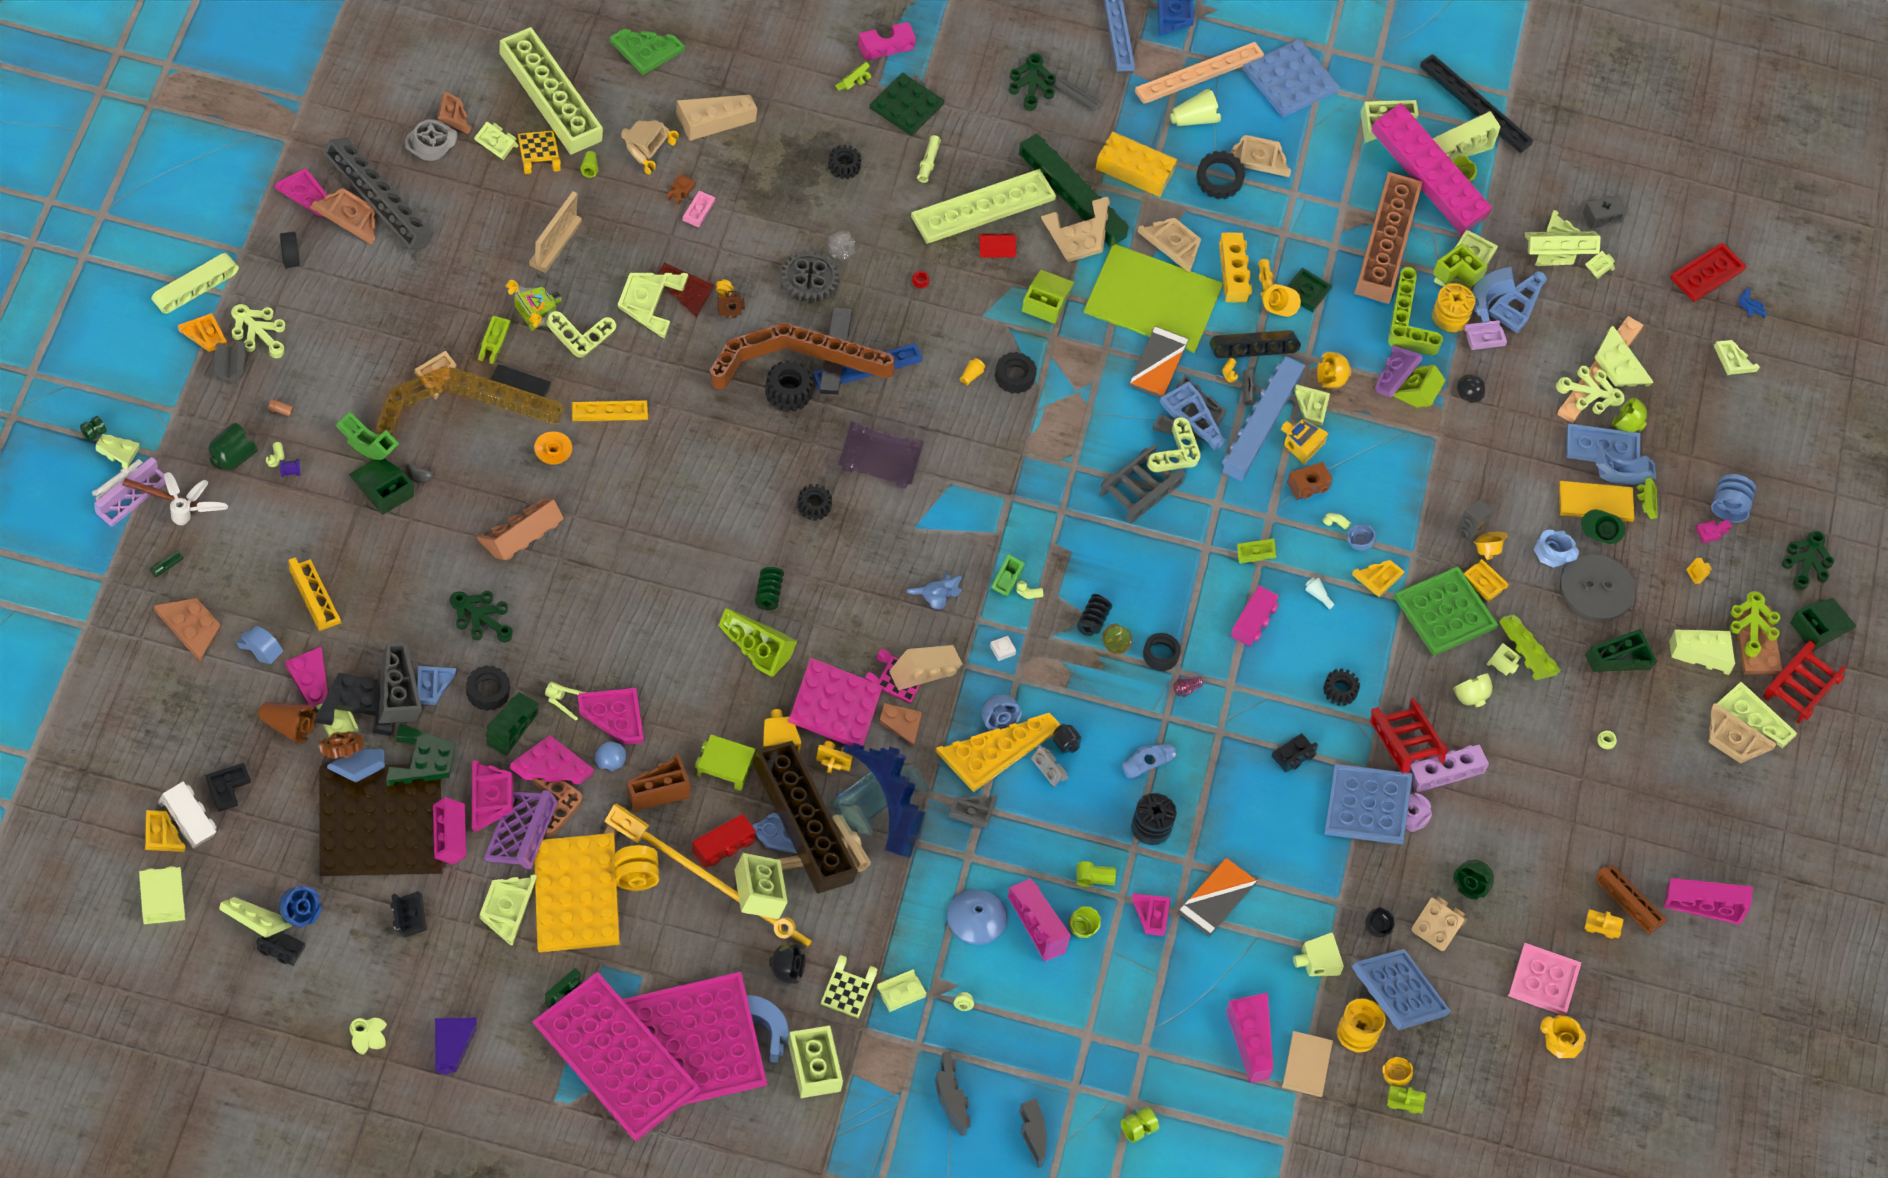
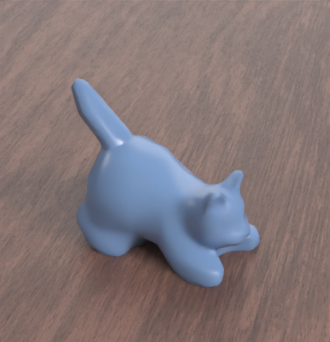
M944 572L942 580L932 581L924 587L907 589L906 592L912 595L922 594L931 608L943 609L946 605V597H956L961 593L962 589L958 587V584L962 577L960 575L954 577Z

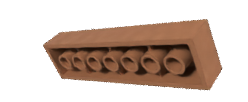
M1388 172L1354 294L1389 304L1423 181Z

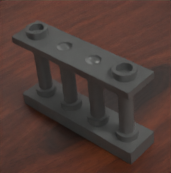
M1155 445L1149 449L1145 448L1135 460L1110 479H1105L1100 485L1099 496L1102 498L1108 492L1127 508L1126 520L1130 524L1182 485L1186 473L1182 469L1175 473H1171L1169 470L1161 471L1160 473L1166 477V480L1158 483L1142 468L1148 462L1150 455L1155 453ZM1136 472L1153 490L1150 493H1145L1128 477ZM1123 482L1140 498V501L1136 504L1130 502L1115 487Z

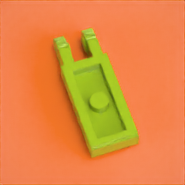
M492 316L481 344L479 361H483L486 351L490 350L492 351L489 359L490 364L495 363L511 325V320Z

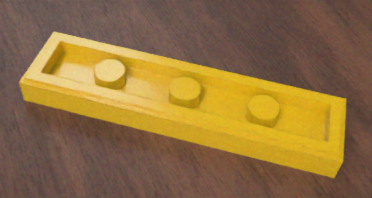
M647 400L572 402V421L648 420Z

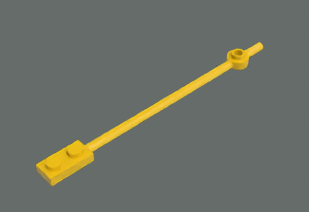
M617 803L613 805L605 819L606 823L636 843H639L643 838L739 902V895L736 890L646 831L649 827L647 823ZM760 916L774 925V932L778 937L783 939L792 937L807 948L812 943L810 939L795 930V923L792 919L788 917L775 919ZM783 924L788 925L789 929H784Z

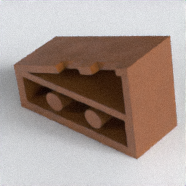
M679 754L674 755L673 759L666 763L658 764V767L654 770L646 771L627 782V798L633 812L690 798V782Z

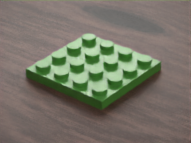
M1459 567L1399 591L1394 595V599L1433 656L1493 631L1498 627L1497 622Z

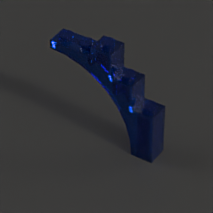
M854 742L852 746L845 744L843 752L856 757L865 764L876 776L883 789L889 813V834L885 850L911 858L925 812L918 810L919 806L910 803L916 784L909 782V777L900 775L906 755L900 754V749L891 746L888 749L881 748L880 751L872 748L866 751L863 745Z

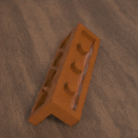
M1613 864L1608 868L1604 866L1599 870L1595 881L1649 935L1666 923L1667 919Z

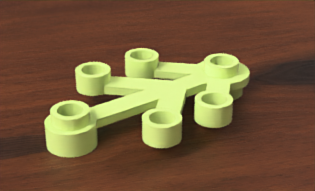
M243 304L232 308L231 315L236 320L235 328L232 329V337L235 340L242 339L244 336L243 322L249 326L247 340L244 341L247 352L255 350L256 333L269 346L271 357L281 358L284 355V345L279 341H274L264 330L283 332L285 330V322L281 319L274 322L254 321L251 318L271 320L273 318V310L266 307L262 311L250 310L248 306Z
M1581 366L1577 374L1588 386L1573 383L1567 377L1561 378L1556 383V389L1562 394H1566L1569 390L1589 394L1587 397L1577 400L1575 405L1579 410H1584L1588 404L1599 397L1605 398L1606 400L1597 402L1592 407L1595 414H1601L1610 405L1619 406L1625 399L1622 391L1613 388L1606 380L1607 375L1605 371L1598 370L1594 375V379L1600 382L1605 389L1601 390L1590 377V370L1587 366Z

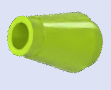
M593 151L585 153L580 168L583 176L587 178L594 177L599 170L596 153Z

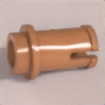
M271 399L268 410H271V413L277 412L291 417L294 409L293 405L279 402L278 399Z

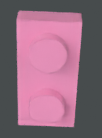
M699 191L684 214L683 221L699 228L714 205L715 197Z

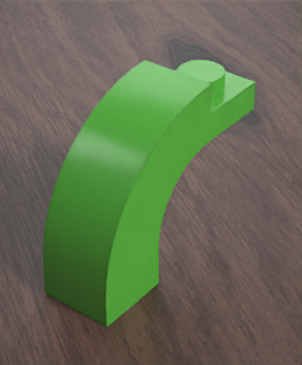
M351 412L335 425L349 439L347 441L349 445L359 453L374 460L384 459L399 445L387 430L382 434L373 433Z

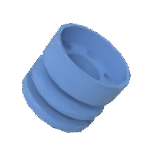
M1738 474L1722 476L1718 481L1716 494L1711 505L1712 512L1724 521L1729 520L1730 522L1738 523L1747 520L1755 498L1756 485L1747 477Z

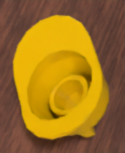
M1274 284L1260 293L1264 307L1271 313L1289 317L1294 315L1300 308L1301 300L1297 291L1286 286Z
M1499 531L1480 535L1473 543H1476L1478 553L1484 555L1486 560H1490L1494 555L1502 553L1503 543L1508 534Z

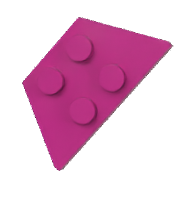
M472 761V829L474 832H477L513 811V774L506 770H499L491 765H482L479 761Z

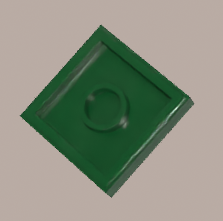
M1301 268L1287 286L1297 291L1301 300L1300 305L1311 312L1315 311L1332 289L1331 284L1304 268Z

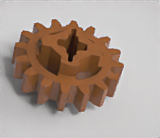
M349 731L344 733L335 732L330 735V738H323L324 741H320L319 744L321 754L323 756L328 755V758H348L354 754L353 752H360V749H363L364 746L363 737L360 734L355 735V732L351 733Z

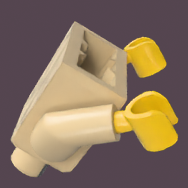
M657 120L637 121L631 129L624 128L621 133L622 138L626 141L628 151L640 164L643 163L645 165L644 172L648 175L651 174V169L648 167L655 170L656 164L654 161H647L646 159H651L667 137V142L670 145H675L676 140L679 138L677 131H668L669 128Z

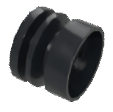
M1149 793L1138 801L1131 828L1139 841L1148 845H1159L1170 837L1177 815L1176 806L1173 801L1159 793Z

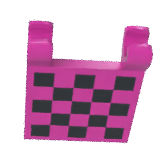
M880 649L876 659L888 664L880 679L870 672L866 674L865 679L882 685V691L911 704L920 685L898 690L889 671L899 659L892 656L887 650Z

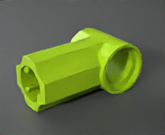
M1082 861L1076 864V884L1078 886L1090 887L1093 884L1115 885V867L1094 866L1089 861Z

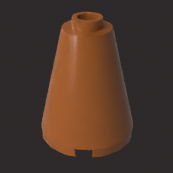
M266 702L258 710V715L262 722L298 744L305 743L308 738H305L308 732L312 733L315 727L316 712L312 710L314 707L310 705Z

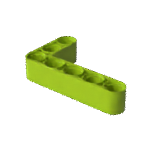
M1404 267L1397 282L1388 343L1390 346L1394 345L1413 352L1434 356L1440 350L1443 337L1437 332L1408 326L1417 272L1411 267Z

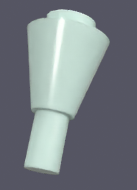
M1313 577L1305 584L1307 586L1305 591L1322 601L1329 610L1335 606L1327 596L1328 594L1320 578L1315 579Z

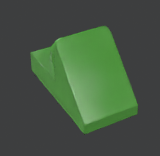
M1008 554L991 588L1009 597L1017 580H1020L1022 577L1025 562Z

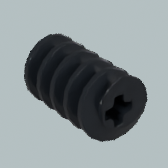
M1092 594L1077 623V629L1086 636L1100 633L1107 619L1106 616L1109 615V610L1112 609V603L1099 594Z

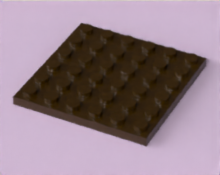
M387 764L381 770L358 782H354L328 769L327 766H319L320 876L442 874V861L434 858L433 804L441 800V779L430 781L417 779L407 784L401 781L387 786L386 779L389 767L410 769L411 764Z

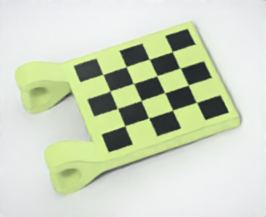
M840 955L820 1005L859 1019L871 986L876 978L877 968L871 966L866 979L843 971L846 966L847 957Z

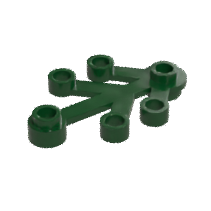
M1030 54L1026 58L1024 65L1011 70L1010 79L1017 82L1010 83L1008 89L1010 94H1018L1019 89L1029 83L1028 95L1025 96L1023 102L1026 110L1032 111L1037 108L1036 85L1044 92L1043 96L1046 99L1054 97L1055 91L1049 86L1055 84L1056 76L1043 66V59L1039 54ZM1030 70V74L1020 79L1022 73ZM1037 71L1045 77V82L1037 75Z
M1820 531L1810 532L1807 539L1799 542H1790L1787 546V552L1794 556L1784 557L1782 566L1785 569H1790L1793 564L1804 561L1801 573L1797 574L1793 581L1795 588L1798 590H1804L1808 587L1810 583L1808 573L1812 564L1818 573L1817 580L1819 582H1827L1830 576L1824 567L1831 568L1834 564V558L1829 555L1824 547L1825 536ZM1810 546L1807 552L1795 555L1799 549ZM1816 550H1818L1823 558L1822 564L1815 554Z
M458 591L450 596V605L457 610L456 627L458 629L464 630L468 626V619L465 617L464 609L471 613V637L473 640L478 641L483 637L480 621L497 632V639L500 642H509L513 636L511 627L500 625L486 615L506 614L508 612V604L506 602H498L496 606L475 607L472 605V603L480 602L490 604L493 601L492 592L484 591L481 595L468 596L466 593Z

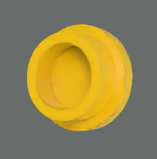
M725 279L716 282V291L721 294H725L726 291H733L734 287L730 281Z

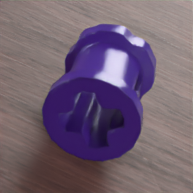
M299 459L287 462L280 460L281 477L293 474L300 476Z

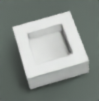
M1008 636L990 643V647L998 661L1016 655V649Z

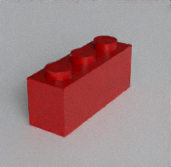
M741 814L692 842V852L704 869L709 866H715L721 859L733 856L743 847L751 846L755 841L756 831L744 814Z

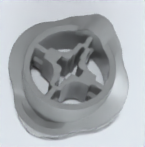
M424 120L406 136L405 149L426 161L440 159L455 145L457 131L439 120Z

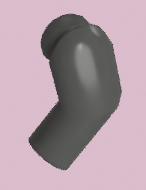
M414 462L406 465V469L414 481L427 482L432 480L433 473L430 470L418 469Z

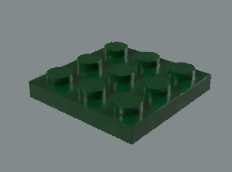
M902 72L870 103V109L913 136L944 105L945 100Z

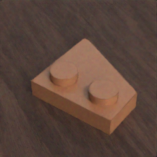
M444 92L441 96L437 120L469 134L472 127L467 125V114L463 109L461 99Z
M884 703L879 723L886 729H890L898 738L901 736L905 739L910 747H914L922 712Z

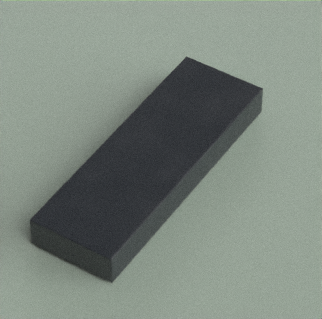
M499 364L491 377L492 383L543 400L551 385L550 381Z

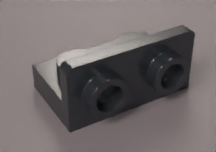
M1301 733L1273 751L1271 756L1285 772H1288L1291 769H1297L1306 759L1309 761L1317 754L1318 744L1316 742L1311 744Z
M281 931L266 938L262 936V938H258L256 941L257 950L265 956L270 955L277 958L280 963L294 966L305 948V942Z

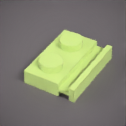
M323 703L316 705L317 712L319 711ZM335 709L332 726L323 724L329 738L335 732H358V726L351 711Z
M914 970L881 982L876 987L889 1012L926 997V992L918 977H916Z

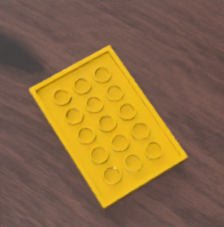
M614 833L542 840L534 860L535 875H537L535 890L538 952L620 945L617 883L615 882L616 867L614 866V854L616 853Z

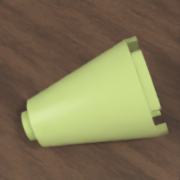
M1210 88L1172 109L1170 119L1172 124H1176V126L1218 123L1221 121L1220 113L1216 114L1218 104L1212 90L1210 91Z

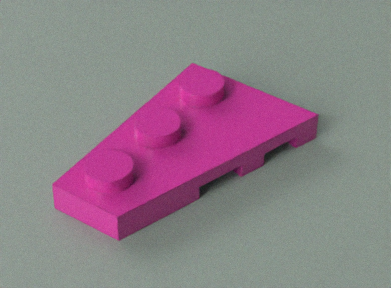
M306 168L274 184L275 189L320 218L323 217V215L310 207L314 201L318 202L324 199L327 193Z
M322 647L285 661V665L306 704L314 707L312 710H316V705L323 703L328 694Z

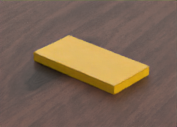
M1569 481L1559 482L1560 515L1583 517L1588 511L1597 509L1616 515L1622 521H1634L1633 487Z

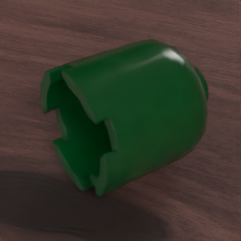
M233 423L210 442L208 450L211 458L209 460L214 467L217 468L219 466L221 469L232 471L258 452L254 441H248L244 436L247 432L239 424Z

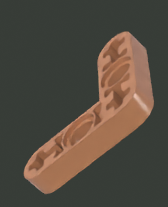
M533 778V784L542 791H551L558 801L549 825L552 823L551 829L548 828L544 837H552L579 809L582 804V795L563 780L561 782L544 781L543 778L540 780ZM560 785L563 790L561 792H554L552 787ZM574 797L577 798L576 801L573 800V801L569 804V799H570V798H571V799H573ZM557 810H564L566 815L558 817L555 815V812Z

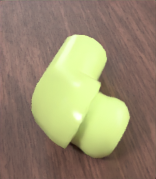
M281 442L273 444L274 454L270 455V458L268 456L266 458V463L269 467H277L280 464V460L285 458Z
M1327 513L1326 517L1323 518V522L1328 526L1335 522L1347 530L1351 525V522L1340 514Z
M1025 581L1017 582L1016 591L1024 598L1043 597L1042 588L1030 589Z

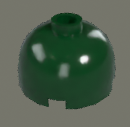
M1478 859L1467 860L1456 869L1453 874L1454 884L1457 883L1459 886L1458 891L1462 895L1477 900L1479 897H1486L1494 884V874L1485 862Z

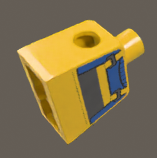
M1301 420L1296 426L1286 421L1281 427V430L1287 434L1284 442L1285 447L1303 464L1325 444L1328 432L1306 420Z

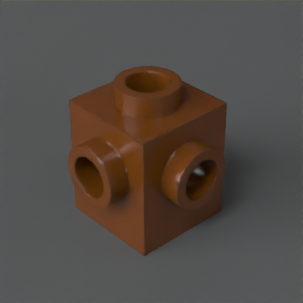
M726 291L725 294H717L719 316L737 318V315H742V310L745 309V301L741 299L740 294H736V291Z

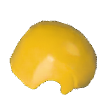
M1400 1057L1389 1059L1383 1065L1385 1081L1397 1087L1406 1086L1413 1077L1412 1064Z

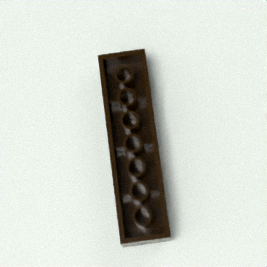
M793 741L758 750L753 765L817 894L853 883L858 870Z

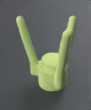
M551 681L545 692V696L550 697L548 702L555 704L574 720H578L577 716L557 700H562L565 692L576 695L586 692L563 687Z

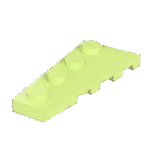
M1742 682L1717 703L1718 706L1782 748L1797 735L1786 722Z

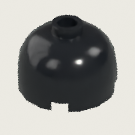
M782 944L770 956L769 965L772 967L775 977L780 981L791 984L800 982L797 981L798 976H803L805 968V954H801V949H804L802 944Z

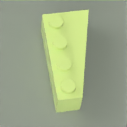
M1490 111L1432 139L1452 161L1459 156L1469 157L1493 149L1501 127Z

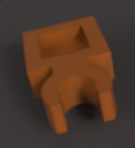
M679 174L671 185V191L667 194V200L669 201L672 197H675V204L678 205L681 202V196L687 198L695 187L696 181Z

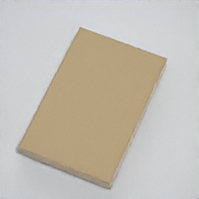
M1293 1031L1282 1088L1322 1097L1333 1041Z

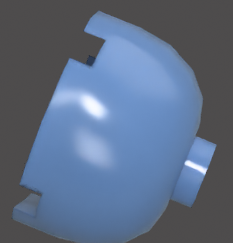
M996 694L990 697L984 703L981 712L983 722L989 731L1007 728L1014 723L1018 724L1022 714L1018 703L1011 696L1005 694Z

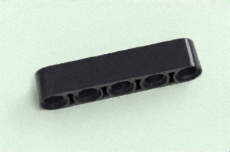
M1291 330L1217 335L1211 338L1209 342L1215 357L1221 359L1296 353L1301 347L1297 335Z

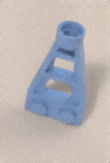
M1536 271L1531 277L1516 286V292L1506 293L1499 298L1489 310V316L1497 321L1500 320V323L1519 333L1528 322L1541 287L1547 281L1546 275ZM1527 288L1534 293L1529 299L1520 292ZM1517 299L1525 304L1523 312L1520 313L1509 306L1508 303Z
M1190 382L1183 384L1160 398L1159 402L1175 419L1179 417L1187 419L1192 431L1207 441L1214 450H1218L1224 445L1225 439L1221 436L1201 394ZM1190 403H1194L1199 413L1189 417L1181 409ZM1202 418L1210 426L1204 430L1195 424V422Z

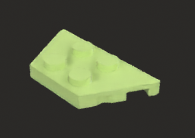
M1553 210L1546 232L1580 231L1573 227L1568 220H1562L1558 216V212ZM1539 254L1535 265L1574 264L1577 254Z
M1614 326L1610 327L1600 345V349L1594 356L1596 361L1615 387H1623L1625 385L1629 387L1637 385L1650 386L1653 380Z
M530 875V878L523 879L513 877L508 880H492L480 913V919L509 945L513 946L534 889L537 875Z

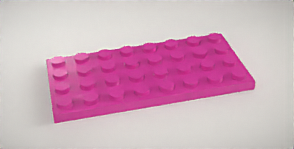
M598 972L532 1021L533 1025L635 1142L701 1091L694 1080Z

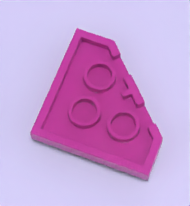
M636 688L587 692L577 695L579 714L623 745L644 743Z
M551 735L511 762L510 768L525 780L544 778V781L548 782L569 780L572 781V784H581L592 776L594 772L592 767Z

